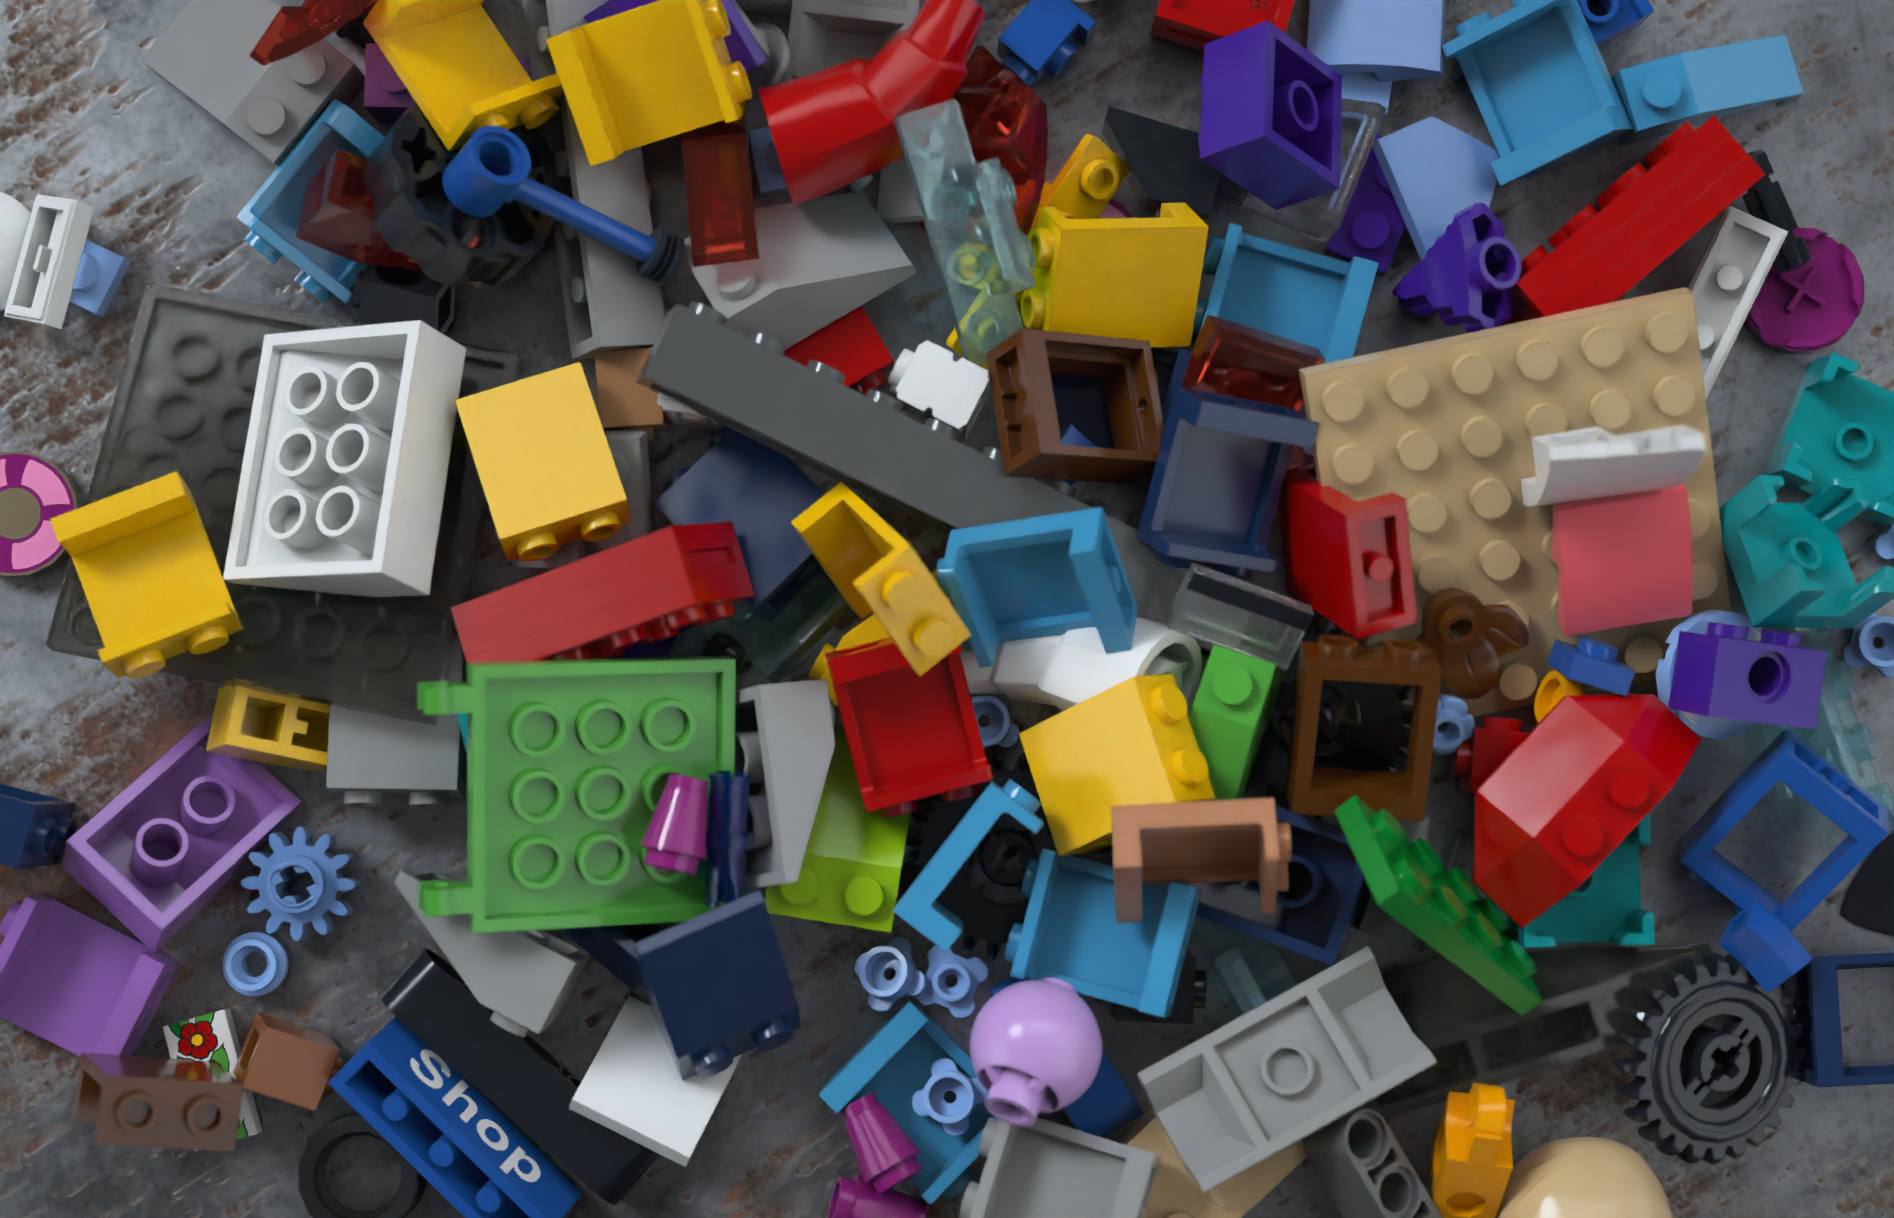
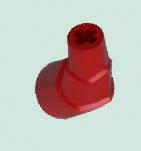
M926 0L907 30H900L870 60L855 58L783 83L758 88L793 208L879 171L928 145L927 134L968 73L964 63L985 17V12L973 0Z

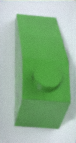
M1216 644L1212 647L1191 709L1189 722L1199 751L1205 757L1208 765V778L1215 795V799L1211 801L1238 800L1243 797L1285 671L1276 664Z

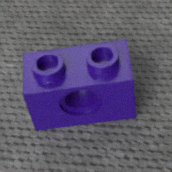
M1708 622L1706 634L1679 631L1668 709L1708 717L1816 729L1827 651L1800 647L1802 634L1762 629L1760 641L1747 640L1749 627Z

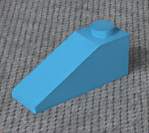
M1786 34L1681 52L1621 69L1611 78L1633 127L1632 130L1617 137L1620 147L1673 133L1687 120L1693 126L1704 124L1713 115L1719 120L1800 97L1804 94Z

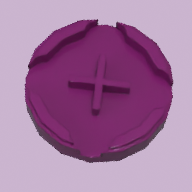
M1797 228L1793 232L1796 238L1801 235L1803 236L1811 254L1810 261L1793 271L1780 274L1771 266L1743 323L1744 328L1762 345L1783 354H1810L1838 342L1853 325L1864 304V276L1855 255L1843 243L1838 244L1833 238L1826 236L1828 233L1815 228Z

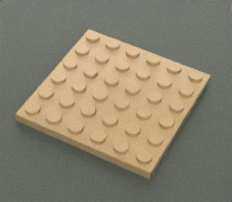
M1686 287L1299 369L1306 415L1311 421L1319 422L1312 452L1316 476L1322 487L1331 486L1357 502L1391 492L1406 499L1417 623L1365 637L1363 644L1370 646L1380 640L1386 642L1393 639L1413 641L1422 632V610L1426 601L1434 593L1445 588H1459L1463 591H1468L1477 596L1483 605H1507L1519 615L1526 625L1529 633V644L1520 650L1498 657L1500 672L1497 682L1483 697L1478 699L1458 697L1448 688L1441 677L1440 693L1448 694L1464 701L1468 707L1467 713L1473 717L1534 704L1536 693L1542 680L1549 672L1554 670L1547 661L1555 639L1578 645L1581 636H1586L1608 643L1619 649L1616 658L1635 671L1632 683L1656 678L1659 658L1665 659L1666 651L1670 646L1669 643H1665L1673 628L1688 617L1570 636L1563 635L1557 621L1559 570L1551 555L1553 504L1528 507L1523 503L1521 479L1536 477L1531 437L1596 426L1616 436L1679 425H1686L1703 433L1706 452L1694 474L1683 483L1687 490L1692 535V614L1710 609L1731 612L1694 295ZM1342 629V634L1349 635L1348 632ZM1582 683L1584 693L1602 690L1601 688ZM1415 694L1402 703L1413 706ZM1353 696L1356 720L1361 723L1359 705ZM1404 725L1405 727L1411 729V725Z

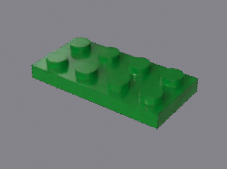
M1354 795L1334 810L1379 907L1521 1016L1543 1002L1531 978L1537 973L1535 964L1522 946L1516 941H1512L1507 931L1513 926L1512 920L1487 896L1485 898L1481 897L1473 883L1461 869L1456 866L1450 870L1445 868L1436 852L1422 838H1418L1414 842L1410 840L1396 818L1384 808L1376 812Z

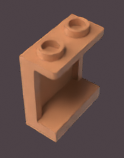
M1274 798L1111 806L1116 923L1143 922L1142 886L1169 885L1170 881L1190 884L1253 880L1259 884L1262 914H1275L1277 891H1288L1289 889L1288 863H1291L1290 828L1288 822L1276 823Z

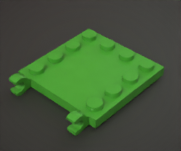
M730 656L469 662L467 663V683L449 681L418 682V710H423L424 715L467 713L468 882L450 880L419 881L418 908L420 910L424 909V916L442 917L468 914V929L472 934L686 922L734 901L736 659ZM669 774L684 775L708 781L706 791V860L699 859L696 875L659 869L643 864L646 848L640 846L664 787L667 786Z

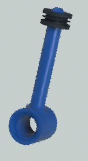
M486 126L478 129L443 173L442 182L447 197L459 210L471 216H490L496 213L504 203L510 204L514 199L638 259L637 274L643 277L648 276L649 280L654 278V282L660 285H664L671 278L680 264L685 245L683 238L677 235L673 237L672 233H667V230L661 227L656 228L650 236L645 235L527 177L531 168L529 152L524 143L507 129L497 126Z

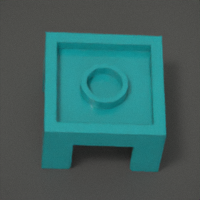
M1832 352L1809 363L1762 475H1781L1785 482L1782 487L1807 498H1810L1833 479H1859L1868 501V507L1856 519L1876 528L1894 524V392L1853 375L1852 373L1857 372L1861 365Z
M1759 475L1719 507L1722 542L1752 627L1852 629L1894 599V569L1891 566H1883L1859 585H1856L1837 531L1864 512L1868 507V501L1859 479L1836 478L1803 503L1775 502L1777 499L1775 492L1784 486L1783 477L1781 475Z
M1648 813L1580 886L1523 929L1513 922V926L1509 928V935L1512 941H1516L1522 947H1555L1556 943L1612 942L1620 945L1655 944L1654 915L1652 911L1641 909L1639 846H1650L1651 844L1650 814Z

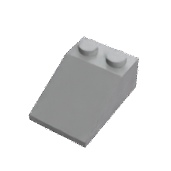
M190 0L141 60L276 167L332 98L349 107L363 90L365 84V75L350 59L272 0Z
M863 191L820 197L794 208L792 202L731 212L684 239L685 245L682 254L712 308L727 317L725 327L747 338L750 331L760 332L776 339L787 348L917 273L913 264Z
M827 679L762 684L735 691L734 892L794 883L798 880L835 747L833 730L835 725V709L829 698Z
M424 866L399 871L394 884L478 1002L494 1011L490 1018L493 1023L513 1034L525 1037L529 1030L539 1034L557 1022L591 957L590 954L546 930L472 934L468 929V914L425 917L424 909L420 910L418 908V882L449 879Z

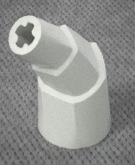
M1136 617L1132 650L1106 653L1097 628H1081L1068 630L1063 634L1002 642L998 645L994 666L980 668L971 645L965 646L961 643L963 653H960L970 695L1005 694L1010 700L1054 705L1061 711H1065L1133 676L1174 674L1177 686L1185 697L1188 715L1195 700L1202 673L1200 646L1192 634L1141 617Z

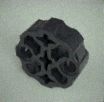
M413 101L387 132L385 139L367 159L364 171V186L373 198L376 209L375 226L392 250L406 254L420 265L427 277L437 282L457 287L464 282H483L493 287L515 276L545 246L546 237L559 221L514 199L510 204L504 203L496 213L487 217L471 216L454 206L444 191L442 179L446 167L462 147L448 151L417 103ZM523 124L509 129L510 132L515 134L524 143L529 152L531 168L527 177L565 195V192L557 183L553 170L555 156L536 129H527Z

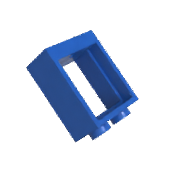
M1784 729L1683 835L1680 861L1684 863L1683 868L1695 883L1709 891L1716 888L1734 902V908L1737 913L1753 901H1756L1792 932L1889 834L1888 808L1792 733ZM1779 780L1849 834L1783 902L1714 849Z

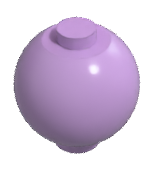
M1050 977L1042 980L1022 981L1000 990L982 1007L971 1032L970 1056L979 1082L989 1092L985 1100L986 1109L993 1116L1006 1123L1027 1127L1035 1123L1038 1113H1049L1065 1108L1079 1099L1090 1087L1101 1063L1102 1037L1093 1012L1085 1001L1078 996L1077 990L1072 985L1063 980Z

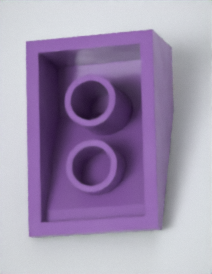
M210 715L66 841L62 867L154 954L215 897L247 863L249 854L257 852L269 839V835L275 833L302 802L261 763L207 752L206 748L212 723Z

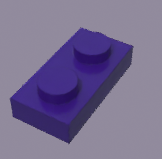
M1376 133L1372 142L1384 136ZM1370 144L1324 253L1345 262H1350L1354 256L1378 262L1376 275L1383 277L1406 225Z

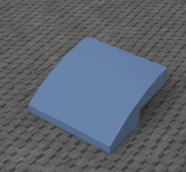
M1309 0L1307 50L1340 75L1375 72L1380 82L1443 77L1444 51L1441 46L1444 44L1446 0Z

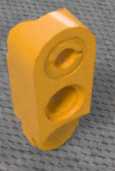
M1473 1083L1469 1094L1453 1091L1448 1093L1429 1144L1432 1185L1431 1199L1442 1218L1496 1217L1513 1170L1512 1118L1515 1100L1506 1099L1503 1087Z

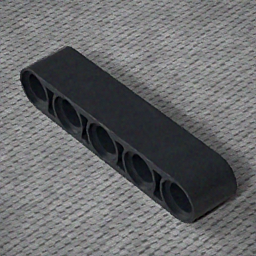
M423 948L382 994L381 1000L384 1005L401 1022L593 1192L608 1203L617 1205L659 1157L658 1153L569 1109L572 1098L582 1081L528 1033L525 1037H521L493 1023L490 1018L494 1011L480 1004L456 969L430 949Z

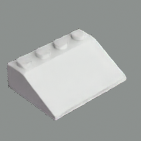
M421 320L264 335L223 580L234 584L367 597L429 595L457 413L455 400L459 399L466 348Z

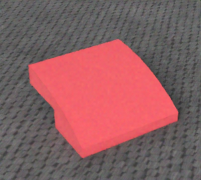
M1684 484L1673 488L1553 504L1551 555L1559 570L1557 621L1564 636L1692 616V535L1688 496Z

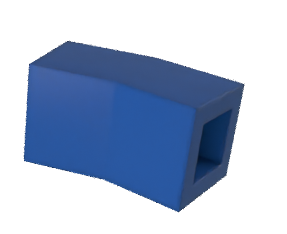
M1753 901L1728 921L1719 946L1746 967L1766 993L1772 991L1813 960L1791 931L1756 901Z

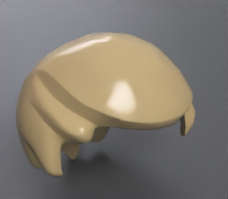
M1584 1136L1550 1141L1538 1146L1522 1157L1513 1166L1495 1218L1674 1217L1661 1183L1642 1156L1617 1141Z

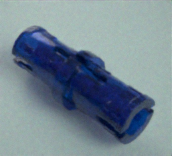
M715 770L708 773L710 787L708 829H706V890L703 904L706 906L717 908L720 901H723V905L745 895L746 849L751 848V846L753 847L754 833L747 830L749 782L751 781V773L736 771V775H731V770Z

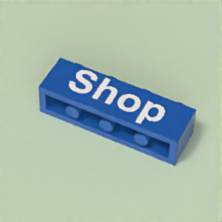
M397 1017L393 1018L368 1040L328 1082L465 1218H563L583 1194L464 1076Z

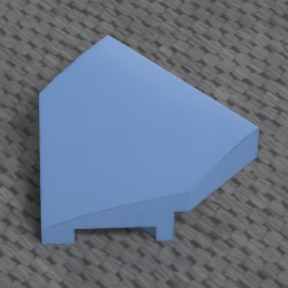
M1430 116L1371 143L1421 260L1425 259L1428 249L1434 246L1436 238L1446 232V228L1453 222L1455 214L1474 203H1484L1490 208L1497 183V177L1490 162L1499 159L1500 156L1497 150L1478 139Z

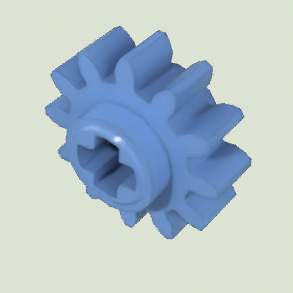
M299 826L294 832L292 845L283 833L275 832L269 835V844L274 851L272 855L263 851L251 852L249 854L250 861L255 866L261 868L260 875L244 878L241 880V885L250 890H259L260 898L254 900L248 906L247 911L249 914L267 910L271 913V917L266 924L267 933L272 934L282 930L288 922L291 924L290 934L293 941L305 940L308 936L310 922H312L314 929L318 933L326 935L333 932L334 927L333 921L329 916L330 912L340 916L352 914L354 910L351 904L342 899L341 896L343 891L359 888L361 881L353 877L345 878L343 876L342 869L348 867L354 861L355 856L353 853L340 854L335 857L331 854V850L336 844L335 834L329 833L321 836L314 845L312 844L313 835L310 827ZM293 870L297 873L309 872L311 874L314 884L306 887L311 895L310 897L306 893L294 895L291 891L289 883L297 879Z

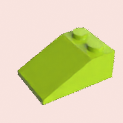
M834 726L835 747L798 880L794 883L767 887L765 903L770 914L891 933L895 917L893 909L897 904L911 812L888 818H881L879 810L866 812L862 803L844 728Z

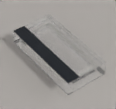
M1191 563L1165 617L1168 629L1276 664L1281 669L1287 670L1314 617V612L1311 605Z

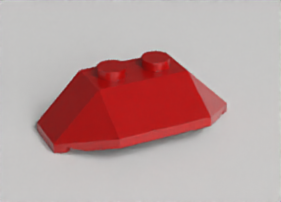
M1654 694L1564 696L1475 789L1473 883L1516 925L1523 929L1580 886L1675 785L1701 739Z

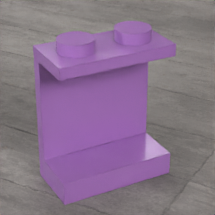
M46 893L25 896L23 902L16 901L11 906L0 926V935L5 937L0 946V1017L80 1057L81 1053L134 1056L181 960L160 949L154 954L139 939Z

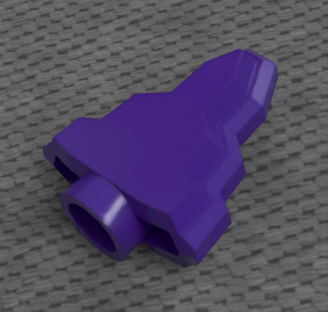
M1474 203L1454 215L1453 222L1447 226L1444 234L1436 238L1434 246L1428 249L1425 259L1413 265L1392 293L1398 298L1400 308L1422 317L1439 315L1446 326L1463 325L1466 333L1499 327L1512 316L1511 287L1518 282L1521 275L1522 263L1520 255L1514 244L1505 238L1502 221L1491 214V210L1486 204Z

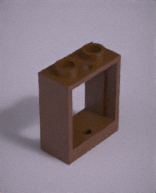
M1021 328L986 353L1005 476L1135 484L1153 473L1165 427L1158 393V376L1154 369L1150 341ZM1050 374L1103 379L1114 449L1062 445Z
M1339 635L1322 636L1318 639V643L1300 642L1285 786L1292 814L1336 816L1334 810L1356 795L1374 811L1379 812L1384 808L1396 820L1424 822L1442 670L1433 651L1425 649V646L1419 642L1405 639L1388 640L1385 642V647L1358 645L1359 643L1355 639ZM1322 680L1416 685L1406 773L1313 767Z

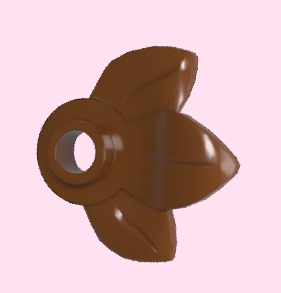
M1445 588L1434 593L1426 601L1422 610V632L1413 640L1423 644L1425 649L1433 651L1442 670L1441 677L1453 693L1465 699H1478L1487 694L1497 682L1500 672L1498 657L1526 647L1529 644V633L1522 619L1509 606L1503 604L1483 605L1477 596L1468 591H1463L1459 588Z

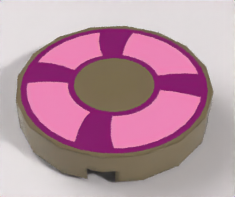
M26 451L0 452V575L6 577L38 576L59 566L69 554L58 543L50 519L83 507V498L71 475L55 461Z

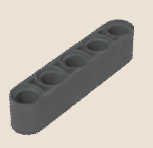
M1356 1109L1302 1139L1306 1156L1343 1218H1442L1387 1122L1378 1112L1372 1109Z

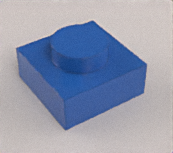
M1581 636L1578 645L1555 639L1547 661L1550 666L1568 679L1627 696L1635 675L1633 669L1616 658L1618 648L1586 636Z

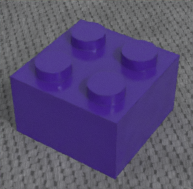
M1268 20L1204 44L1203 74L1200 81L1202 91L1201 131L1198 136L1200 159L1275 210L1339 190L1342 76Z

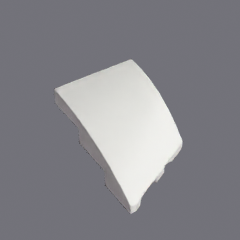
M1679 425L1616 436L1596 426L1531 437L1536 477L1521 479L1523 503L1525 506L1533 507L1676 487L1687 481L1700 465L1706 452L1704 434L1686 425Z

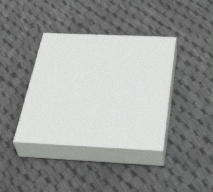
M628 996L573 1096L569 1109L686 1167L743 1054L734 1057L733 1063L727 1069L714 1076L699 1078L696 1074L682 1080L653 1016L651 1006Z

